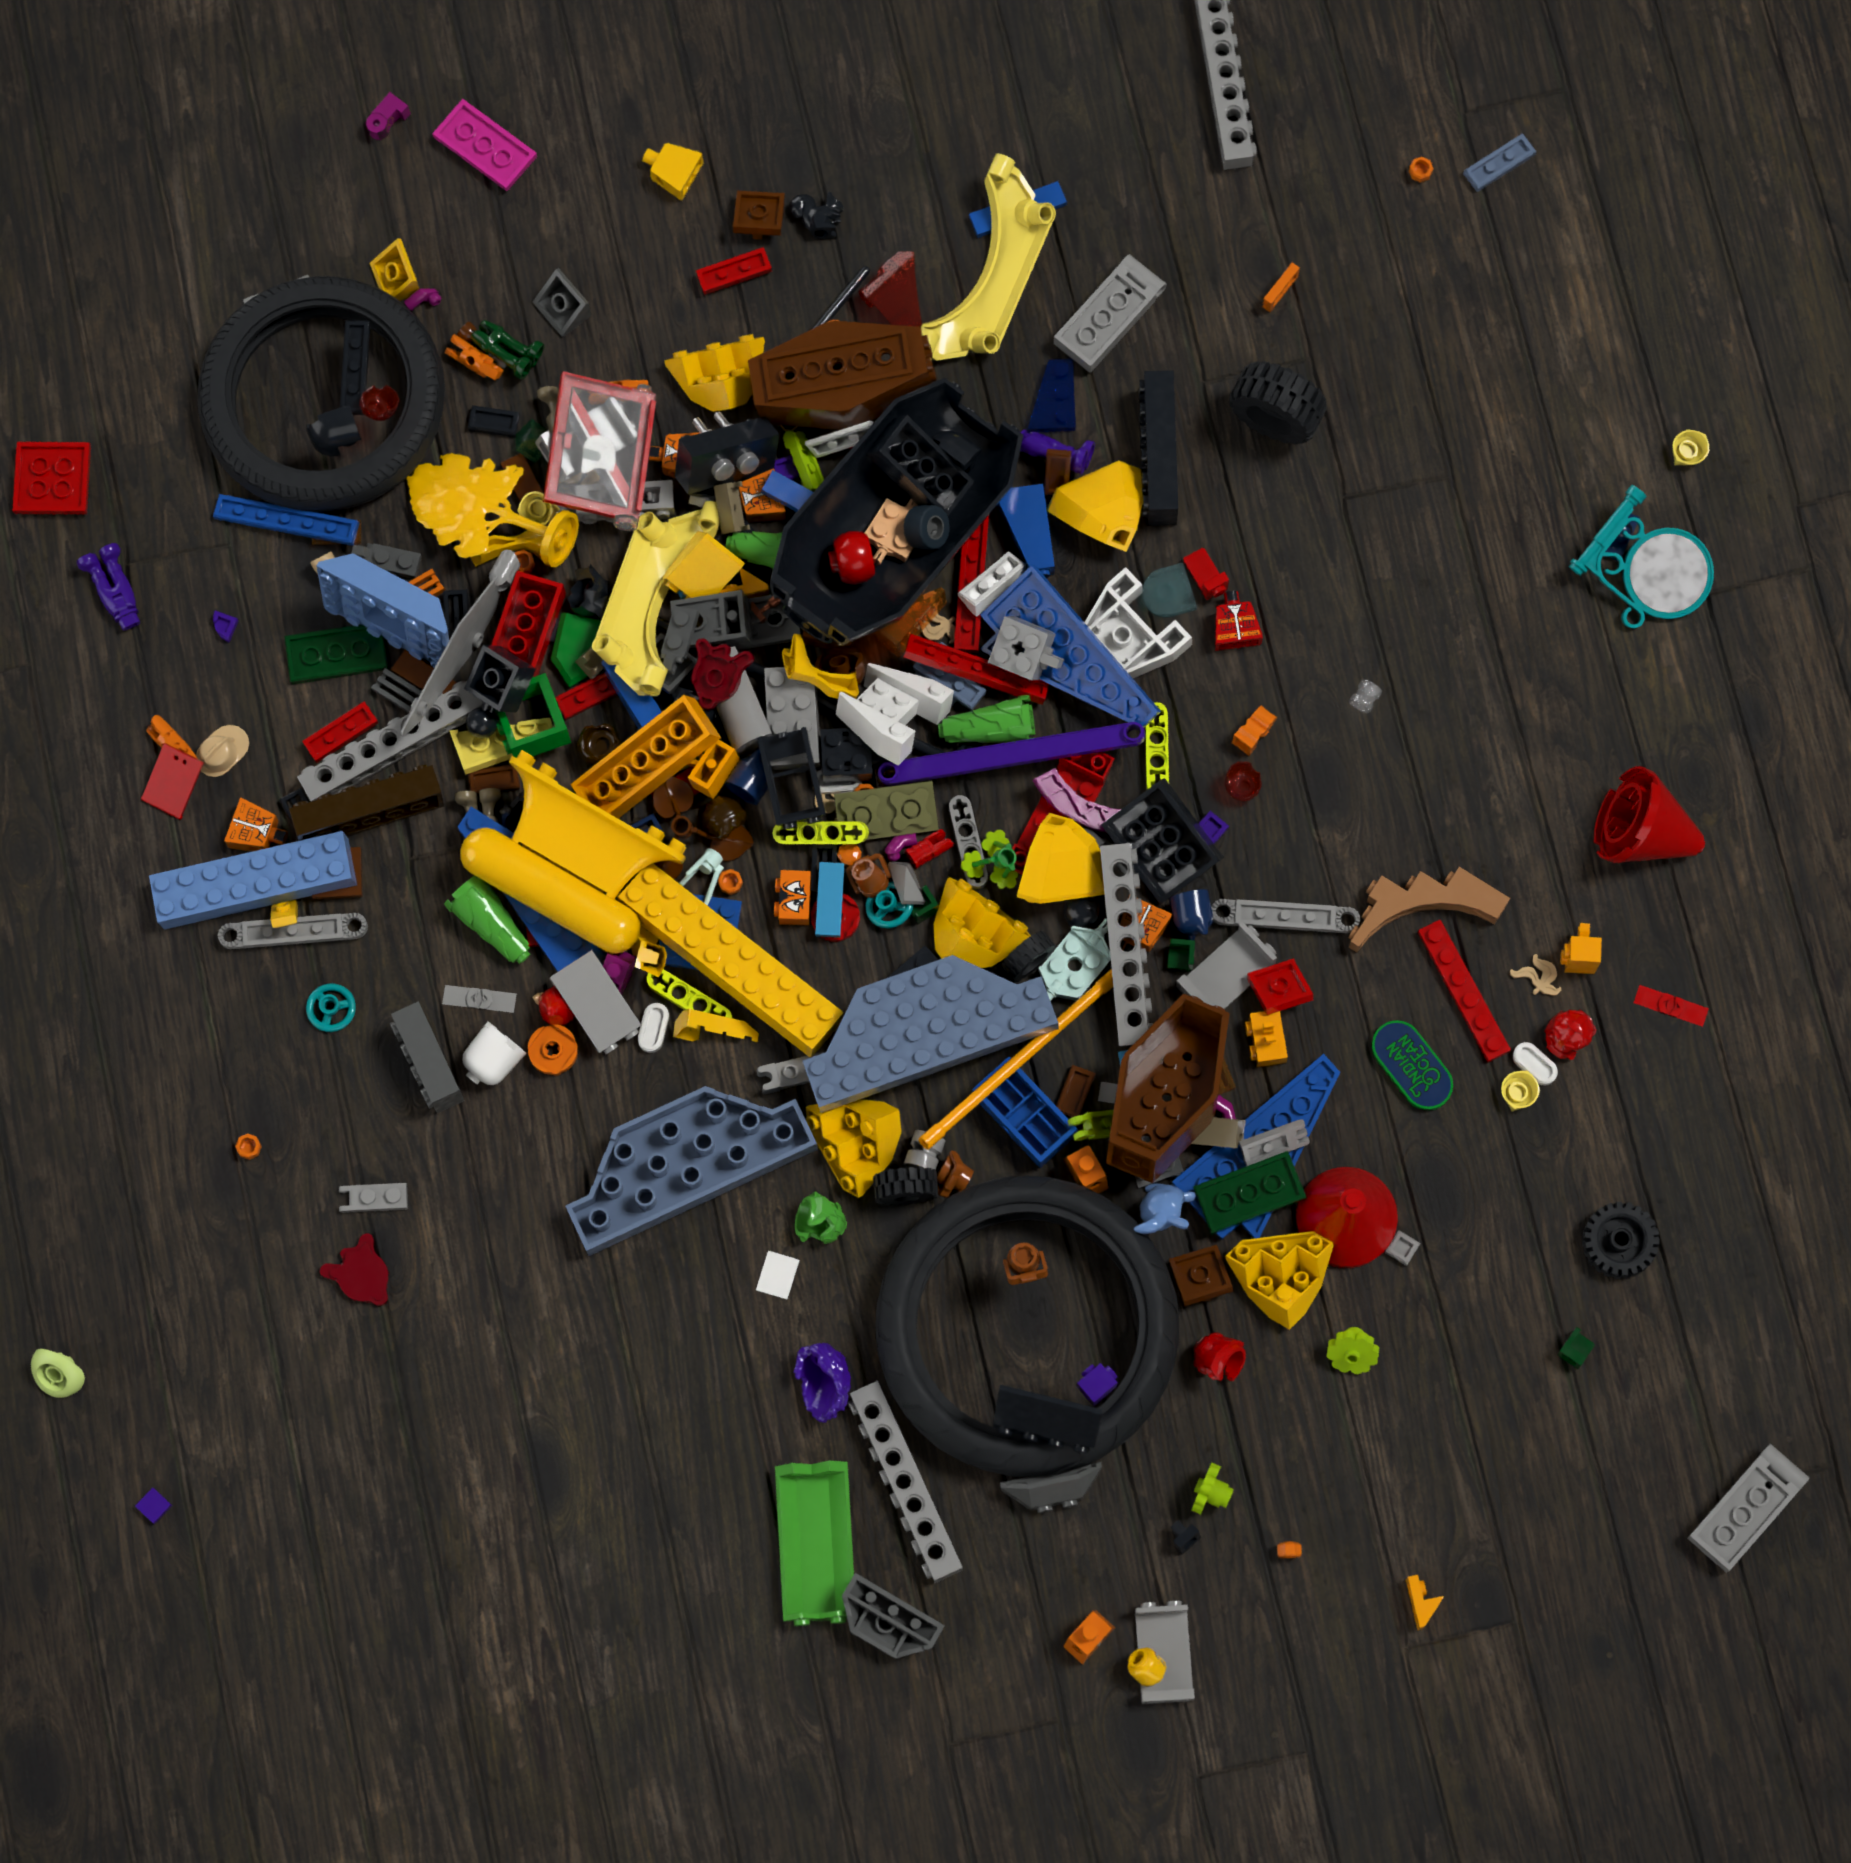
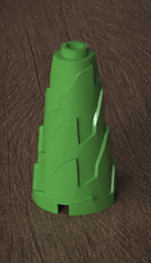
M733 532L732 536L727 537L726 548L735 556L745 559L747 562L773 569L782 533Z
M1021 695L1018 698L1002 701L995 705L947 716L946 719L942 720V723L938 724L940 738H945V742L1007 743L1032 739L1029 738V735H1035L1032 705L1025 704L1026 701L1031 700L1030 695Z
M476 876L470 878L452 894L454 897L453 901L450 902L447 899L444 903V906L450 912H453L465 925L496 948L509 962L515 963L517 961L521 964L531 955L528 952L530 950L528 941L514 924L511 915L502 905L498 895L488 883Z

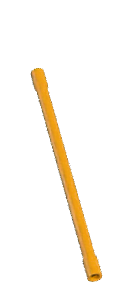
M1112 969L1057 1018L1059 1029L1037 1036L941 1121L934 1124L919 1137L920 1144L927 1150L934 1146L945 1136L947 1131L1099 997L1112 989Z

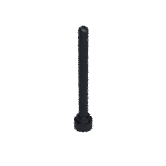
M864 266L860 269L813 328L833 319L869 275V267Z

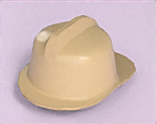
M234 725L222 726L203 741L196 753L197 758L204 762L201 772L211 777H218L227 773L248 751L249 739L246 732Z

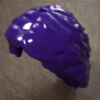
M816 1343L811 1346L801 1347L797 1352L793 1372L797 1380L800 1378L802 1380V1395L807 1411L812 1412V1416L818 1422L825 1423L832 1418H836L837 1412L840 1410H845L849 1397L848 1392L851 1389V1375L848 1371L845 1357L830 1344Z

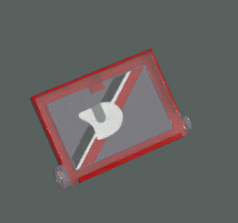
M564 371L561 373L543 502L614 518L613 525L620 530L633 531L638 528L656 406V394L651 393V386L640 384L635 389Z

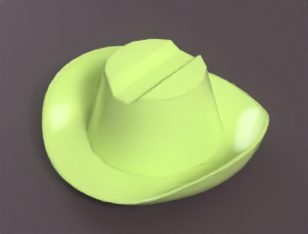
M37 1349L32 1356V1375L38 1387L46 1394L56 1398H65L75 1394L82 1388L85 1380L84 1373L81 1368L75 1365L71 1357L46 1349Z

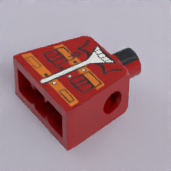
M1238 591L1224 593L1225 605L1216 607L1215 651L1261 645L1263 636L1252 603L1249 601L1240 602Z

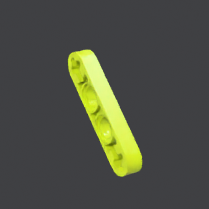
M1158 702L1154 704L1160 709V714H1163L1159 717V726H1154L1153 719L1145 727L1147 790L1152 787L1151 785L1155 784V774H1160V780L1165 778L1169 783L1168 712L1165 705ZM1155 732L1161 733L1164 737L1163 742L1160 744L1152 743L1150 740L1151 734ZM1154 756L1162 757L1164 765L1160 768L1153 767L1150 763L1151 758Z
M807 821L797 822V829L796 827L786 829L788 831L797 830V835H788L786 839H784V835L779 833L783 826L775 825L772 832L773 838L780 844H858L864 842L869 836L867 825L861 821H821L813 824H807ZM807 825L813 827L815 835L811 840L803 836V829ZM831 825L837 827L839 835L835 840L827 836V829ZM856 826L858 830H862V835L858 836V839H856L855 835H845V830H854Z
M663 969L660 975H663L662 979L666 984H670L667 993L664 992L666 986L661 983L654 985L653 977L655 975L648 973L647 984L649 988L681 1009H693L695 1001L704 1000L707 1002V1008L703 1012L710 1013L712 1006L716 1007L713 1009L715 1014L721 1016L724 1013L726 1014L725 1017L732 1018L730 1010L666 970ZM676 987H683L686 990V995L682 999H675L672 996V991Z

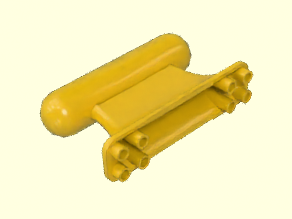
M521 750L517 758L512 756L509 760L511 766L519 773L524 788L523 810L517 828L511 839L497 830L488 827L478 828L471 832L463 841L460 849V859L463 867L474 876L605 952L612 954L625 952L638 939L640 921L637 914L631 908L615 898L626 883L643 868L660 861L683 864L686 860V857L683 855L687 848L685 847L686 845L675 838H672L669 845L662 843L661 841L665 836L664 832L652 825L648 832L645 833L638 828L635 829L559 785L554 780L557 772L551 766L542 763L539 770L533 768L532 766L536 760L532 755Z

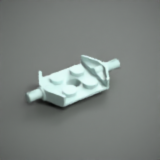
M1107 918L1094 930L1072 926L1071 931L1042 966L1038 967L1050 1001L1056 997L1077 1001L1111 960L1110 951L1104 940V935L1108 931V925H1106ZM1073 959L1079 960L1082 968L1079 971H1071L1068 968V963Z

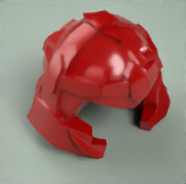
M1580 1009L1560 1011L1544 1029L1547 1042L1546 1048L1560 1059L1568 1058L1573 1060L1577 1054L1576 1050L1578 1051L1588 1046L1592 1041V1037L1596 1034L1597 1029L1593 1025V1020Z
M1217 1332L1204 1336L1194 1346L1193 1364L1200 1373L1208 1374L1213 1380L1223 1379V1371L1226 1366L1225 1375L1227 1379L1234 1381L1242 1370L1246 1359V1352L1243 1348L1244 1342L1224 1337V1335Z

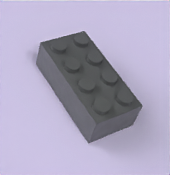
M419 1001L392 1013L394 1021L390 1025L398 1041L404 1042L400 1047L408 1063H414V1066L410 1067L419 1087L422 1085L425 1087L420 1091L429 1109L434 1107L436 1112L440 1113L464 1102L465 1100Z

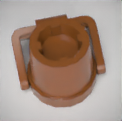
M878 853L872 856L866 855L856 860L855 864L846 869V874L855 893L859 894L861 892L862 895L868 898H874L879 892L886 890L889 878L892 877L883 855ZM879 859L883 869L878 867L873 861Z
M951 1150L937 1173L938 1195L945 1198L949 1196L953 1189L959 1192L964 1190L974 1173V1170L962 1162L956 1151Z
M1019 1243L1014 1245L1009 1250L1007 1259L1003 1260L1007 1280L1010 1285L1028 1283L1048 1276V1268L1043 1250L1038 1252L1031 1244ZM1041 1259L1043 1269L1037 1270ZM1010 1270H1011L1016 1276H1011Z

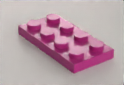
M464 99L459 102L433 132V137L506 191L512 187L537 158L535 151Z

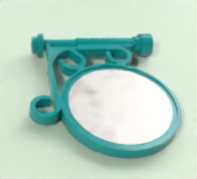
M1631 485L1625 492L1626 496L1623 502L1595 535L1593 541L1579 559L1575 560L1572 558L1569 568L1579 576L1588 570L1597 576L1602 584L1630 606L1622 613V623L1628 628H1637L1645 620L1644 613L1656 618L1673 619L1683 617L1695 611L1710 593L1714 579V567L1707 548L1693 534L1677 528H1661L1645 534L1644 524L1639 518H1628L1634 510L1633 507H1636L1637 504L1641 505L1647 497L1643 491ZM1630 521L1638 524L1639 531L1636 535H1630L1627 531H1622ZM1621 531L1627 539L1638 538L1629 549L1624 562L1619 554L1605 552ZM1602 557H1614L1618 560L1616 570L1604 569V573L1614 575L1623 570V583L1629 598L1604 578L1601 571ZM1631 608L1639 614V621L1636 624H1630L1627 621V614L1631 611Z

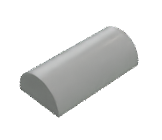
M735 646L730 647V656L734 657L738 654ZM744 670L737 692L730 699L715 706L730 745L736 750L739 757L750 755L759 746L758 737L765 738L772 734L748 675Z

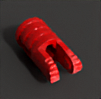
M939 829L905 850L907 858L915 869L954 846L951 839L945 838L946 833L943 829Z

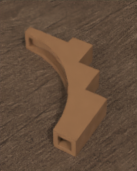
M1461 867L1455 873L1451 871L1443 883L1446 886L1420 871L1417 877L1412 875L1405 886L1408 891L1381 876L1378 882L1373 880L1366 891L1369 894L1367 902L1373 907L1370 905L1367 907L1361 917L1364 919V922L1360 928L1355 926L1348 937L1351 940L1349 948L1358 953L1366 941L1383 926L1399 917L1418 911L1434 909L1456 910L1478 916L1495 925L1508 905L1510 898Z

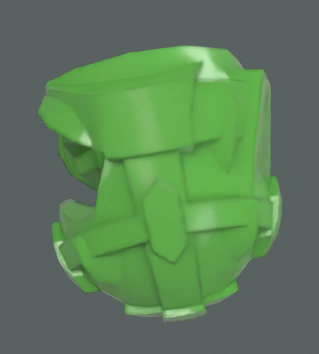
M816 1191L802 1200L795 1219V1233L802 1242L813 1237L821 1240L824 1244L831 1243L837 1240V1237L845 1231L847 1221L839 1203L829 1201Z

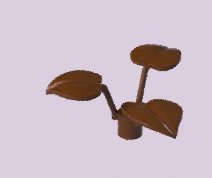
M672 776L654 790L653 803L657 813L666 819L676 814V818L671 823V829L675 834L673 838L677 840L679 838L687 839L692 833H696L711 839L710 848L717 851L722 856L723 861L735 860L753 846L754 841L750 833L742 825L735 828L728 838L718 839L714 834L710 835L693 827L687 817L681 816L680 812L688 811L694 801L693 790L683 780ZM660 861L653 863L674 880L681 874L683 864L676 862Z

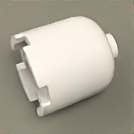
M487 1022L463 1053L462 1061L469 1071L466 1076L477 1085L480 1081L487 1085H496L508 1075L525 1056L526 1052L506 1035L504 1036L494 1025Z

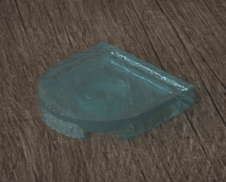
M1183 562L1152 572L1145 580L1142 599L1147 609L1153 614L1161 617H1172L1197 610V604Z

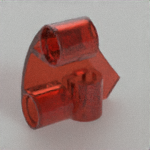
M899 251L879 268L877 276L861 288L858 293L865 304L870 308L875 306L888 320L890 325L921 328L922 319L916 285L915 253Z

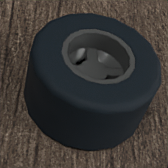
M935 505L914 506L908 511L904 521V535L911 547L918 550L939 549L948 539L950 531L949 519L942 508Z

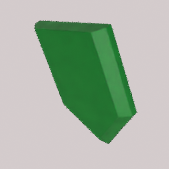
M561 613L551 661L564 678L568 687L571 688L578 684L579 681L588 677L575 661L592 646L601 620Z

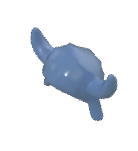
M1159 1183L1150 1184L1145 1187V1191L1148 1193L1140 1204V1217L1144 1223L1134 1227L1136 1233L1151 1234L1166 1230L1171 1226L1180 1229L1188 1228V1221L1180 1218L1181 1207L1184 1202L1195 1200V1192H1183L1173 1185Z

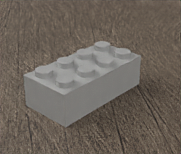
M784 667L764 668L767 723L772 732L770 736L781 732L788 733L801 730L802 727H806L815 767H822L817 686L809 682L788 679ZM806 753L770 761L772 770L797 769L802 765L809 766Z

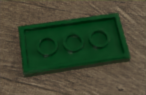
M361 624L359 626L353 625L284 636L291 685L388 669L384 637L382 635L379 638L374 637L367 631V627Z
M1288 1151L1193 1186L1211 1235L1306 1199L1305 1192Z

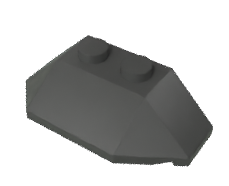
M1097 1462L1063 1473L1047 1476H1030L1000 1483V1488L1003 1493L1031 1511L1037 1510L1038 1513H1046L1052 1511V1507L1062 1505L1063 1508L1077 1506V1501H1081L1099 1475L1102 1465L1101 1462Z
M857 1573L853 1575L842 1594L850 1633L894 1659L932 1649L945 1626Z

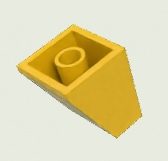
M697 531L662 578L667 581L665 585L676 594L680 591L686 596L685 599L718 594L745 563L708 533Z

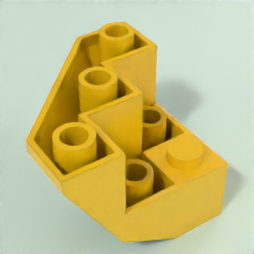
M753 334L739 337L740 341L720 345V342L706 345L704 350L687 353V350L673 353V358L664 360V362L691 401L712 412L728 410L746 404L753 394L748 360L763 353L765 340L764 337L754 338Z
M1118 460L1057 487L1047 507V511L1078 531L1127 552L1137 530L1143 505L1141 469Z
M1049 813L1040 824L1029 849L1017 897L1025 899L1029 903L1043 904L1104 895L1101 851L1096 839L1073 819Z
M950 877L947 879L933 924L935 950L942 959L954 955L980 968L992 967L1005 959L1018 945L1031 936L1027 931L1028 927L1024 923L1014 920L1007 915L994 901L987 900L973 890L968 882L963 879L957 881Z
M859 1099L820 1113L818 1104L806 1106V1122L842 1189L857 1198L863 1196L874 1183L873 1176L884 1171L893 1159L902 1132L899 1109L882 1101Z
M1314 1231L1241 1240L1225 1257L1247 1296L1270 1319L1290 1330L1306 1314L1321 1289L1332 1253L1333 1242Z

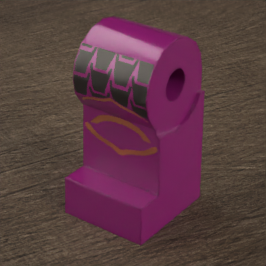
M389 92L366 120L370 136L376 140L386 138L391 126L399 117L404 121L409 117L411 113L408 105Z

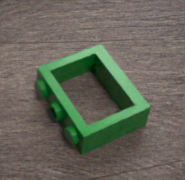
M546 673L532 677L522 701L542 694L555 727L515 740L506 713L495 710L494 713L500 720L497 722L500 736H506L503 744L507 755L512 753L513 757L517 758L520 751L523 750L535 756L571 743L566 724Z

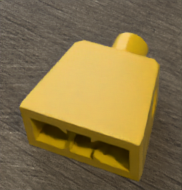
M666 143L660 153L648 148L642 161L652 166L650 174L651 179L679 200H683L703 165V156L700 152Z

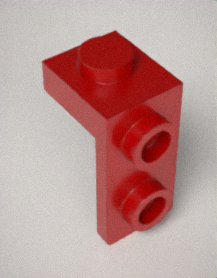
M1201 548L1184 557L1183 562L1206 600L1218 597L1227 591L1229 578L1225 572L1219 573L1205 548Z

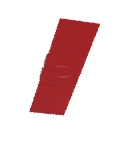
M1639 985L1634 1000L1635 1004L1702 1027L1709 1009Z

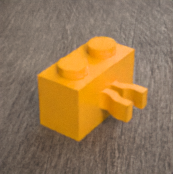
M720 740L706 749L704 754L701 753L698 756L699 761L694 759L687 764L690 767H694L688 776L692 787L711 799L715 798L740 760L736 750Z
M1580 923L1577 936H1571L1568 944H1564V950H1561L1560 962L1561 965H1565V973L1595 974L1601 963L1602 938L1589 937L1590 924Z
M1265 1011L1250 1013L1249 1021L1245 1022L1247 1037H1252L1253 1045L1249 1046L1251 1061H1256V1067L1286 1063L1288 1056L1280 1011L1266 1015Z

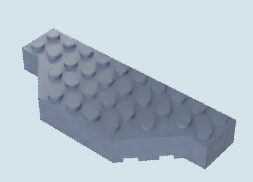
M951 955L858 988L827 1051L803 1060V1065L820 1113L1052 1032L1059 1029L1058 1021L1041 976L1017 985Z
M704 1086L614 1128L589 1195L566 1205V1209L588 1256H591L818 1150L817 1143L796 1099L770 1109Z

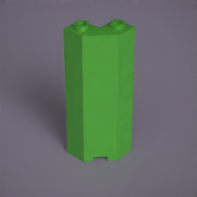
M824 1461L815 1464L789 1463L775 1466L783 1621H794V1626L810 1625L809 1621L831 1620V1624L846 1623L847 1616L842 1594L854 1575L848 1462Z

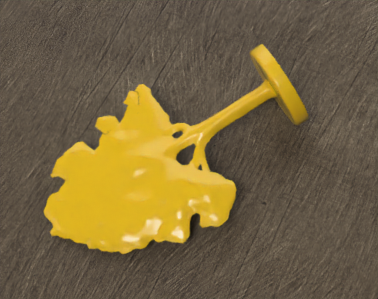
M449 453L440 456L442 465L424 463L415 468L412 476L406 477L408 487L410 488V503L416 515V520L422 523L426 529H433V534L436 535L437 541L441 546L459 540L460 544L454 547L459 557L468 558L487 552L489 549L488 534L502 523L514 524L543 536L540 549L541 559L544 564L550 567L561 565L574 547L579 528L578 517L574 512L562 510L553 517L548 526H545L511 510V504L507 497L511 495L519 477L523 475V467L511 465L506 466L505 470L493 472L496 466L489 458L483 460L482 467H476L472 470L468 469L471 461L468 456ZM499 503H502L505 507H499ZM488 512L501 516L493 521L485 520V515Z

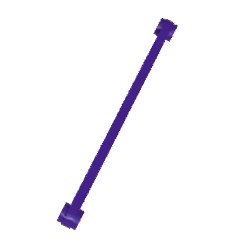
M1129 722L904 759L899 766L893 762H885L878 769V777L884 785L895 786L1133 747L1143 743L1145 730L1141 724ZM1132 730L1141 732L1137 738L1127 736ZM887 770L895 771V775L892 778L883 777Z

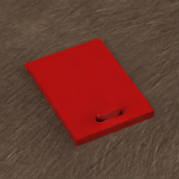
M164 743L141 800L181 820L204 762Z

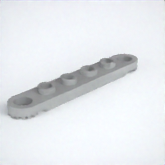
M1219 899L1211 907L1213 921L1219 925L1239 926V924L1244 922L1246 926L1251 925L1259 928L1351 933L1354 927H1359L1360 924L1358 911L1351 907L1239 899ZM1220 906H1226L1230 910V915L1227 918H1220L1216 914V909ZM1344 914H1350L1354 917L1355 922L1352 926H1345L1340 918Z
M359 913L297 917L296 924L272 928L271 919L244 921L221 926L218 932V940L227 949L350 940L363 937L368 930V924L364 916ZM352 920L361 921L362 927L359 931H349L348 925ZM235 930L238 937L234 942L224 940V935L227 931Z

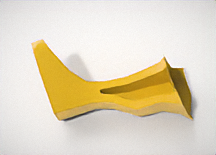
M529 530L518 536L511 537L492 535L489 536V549L487 552L478 556H471V560L477 566L498 557L506 549L511 551L525 549L541 559L540 549L543 536Z
M794 634L791 649L784 648L782 650L787 678L809 682L817 686L828 697L838 699L839 693L843 692L856 699L859 694L856 671L852 674H834L813 667L807 656L801 634Z
M640 925L638 939L631 947L633 956L637 957L635 967L659 977L666 963L667 953L665 947L656 945L658 938Z

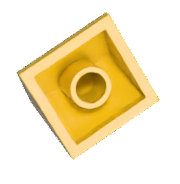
M396 239L370 262L379 289L389 293L399 301L409 298L419 289L401 239Z

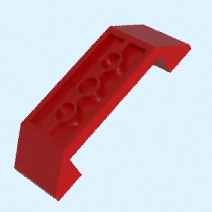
M1103 752L1060 758L1056 770L1076 794L1087 801L1095 803L1115 758ZM1043 796L1018 843L1014 844L1012 848L1017 857L1014 871L1023 875L1029 849L1042 821L1049 813L1065 817L1050 805Z

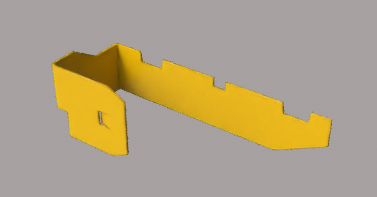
M693 1009L682 1011L674 1025L673 1037L684 1040H699L700 1026H704L705 1031L718 1034L726 1032L727 1036L741 1039L748 1036L752 1037V1041L758 1042L759 1033L745 1021Z

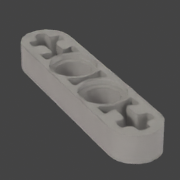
M957 795L949 803V812L961 862L965 860L964 852L969 848L976 849L983 860L984 856L971 802L967 797ZM958 802H961L962 806H967L964 808V817L967 819L960 820L958 809H953L957 807ZM962 825H969L972 827L973 832L970 836L964 837L959 834V828ZM986 865L982 868L984 877H981L979 883H976L975 879H970L966 874L967 872L964 871L966 882L972 886V889L979 890L986 886L988 882Z

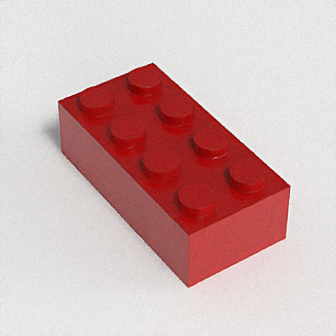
M517 571L502 612L492 645L503 647L536 668L533 677L539 674L556 620L560 613L566 595L564 584Z

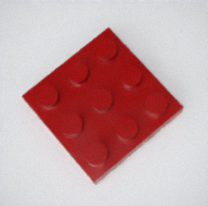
M17 442L13 495L14 514H87L91 444L89 442Z

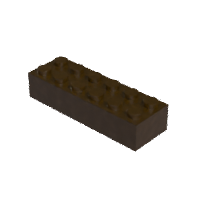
M419 765L413 768L411 772H396L391 774L388 779L381 781L373 779L366 782L365 786L358 788L355 786L347 787L341 793L335 795L324 794L319 796L317 800L309 803L307 801L298 802L292 808H289L298 840L301 841L340 831L349 836L444 807V802L433 765Z

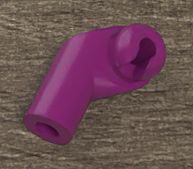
M421 288L407 298L404 303L412 311L421 302L429 301L433 306L438 305L441 302V296L434 288Z
M916 833L893 837L885 849L887 859L897 861L900 859L899 852L903 847L917 844Z
M1218 1095L1216 1110L1222 1113L1223 1118L1236 1119L1232 1103Z

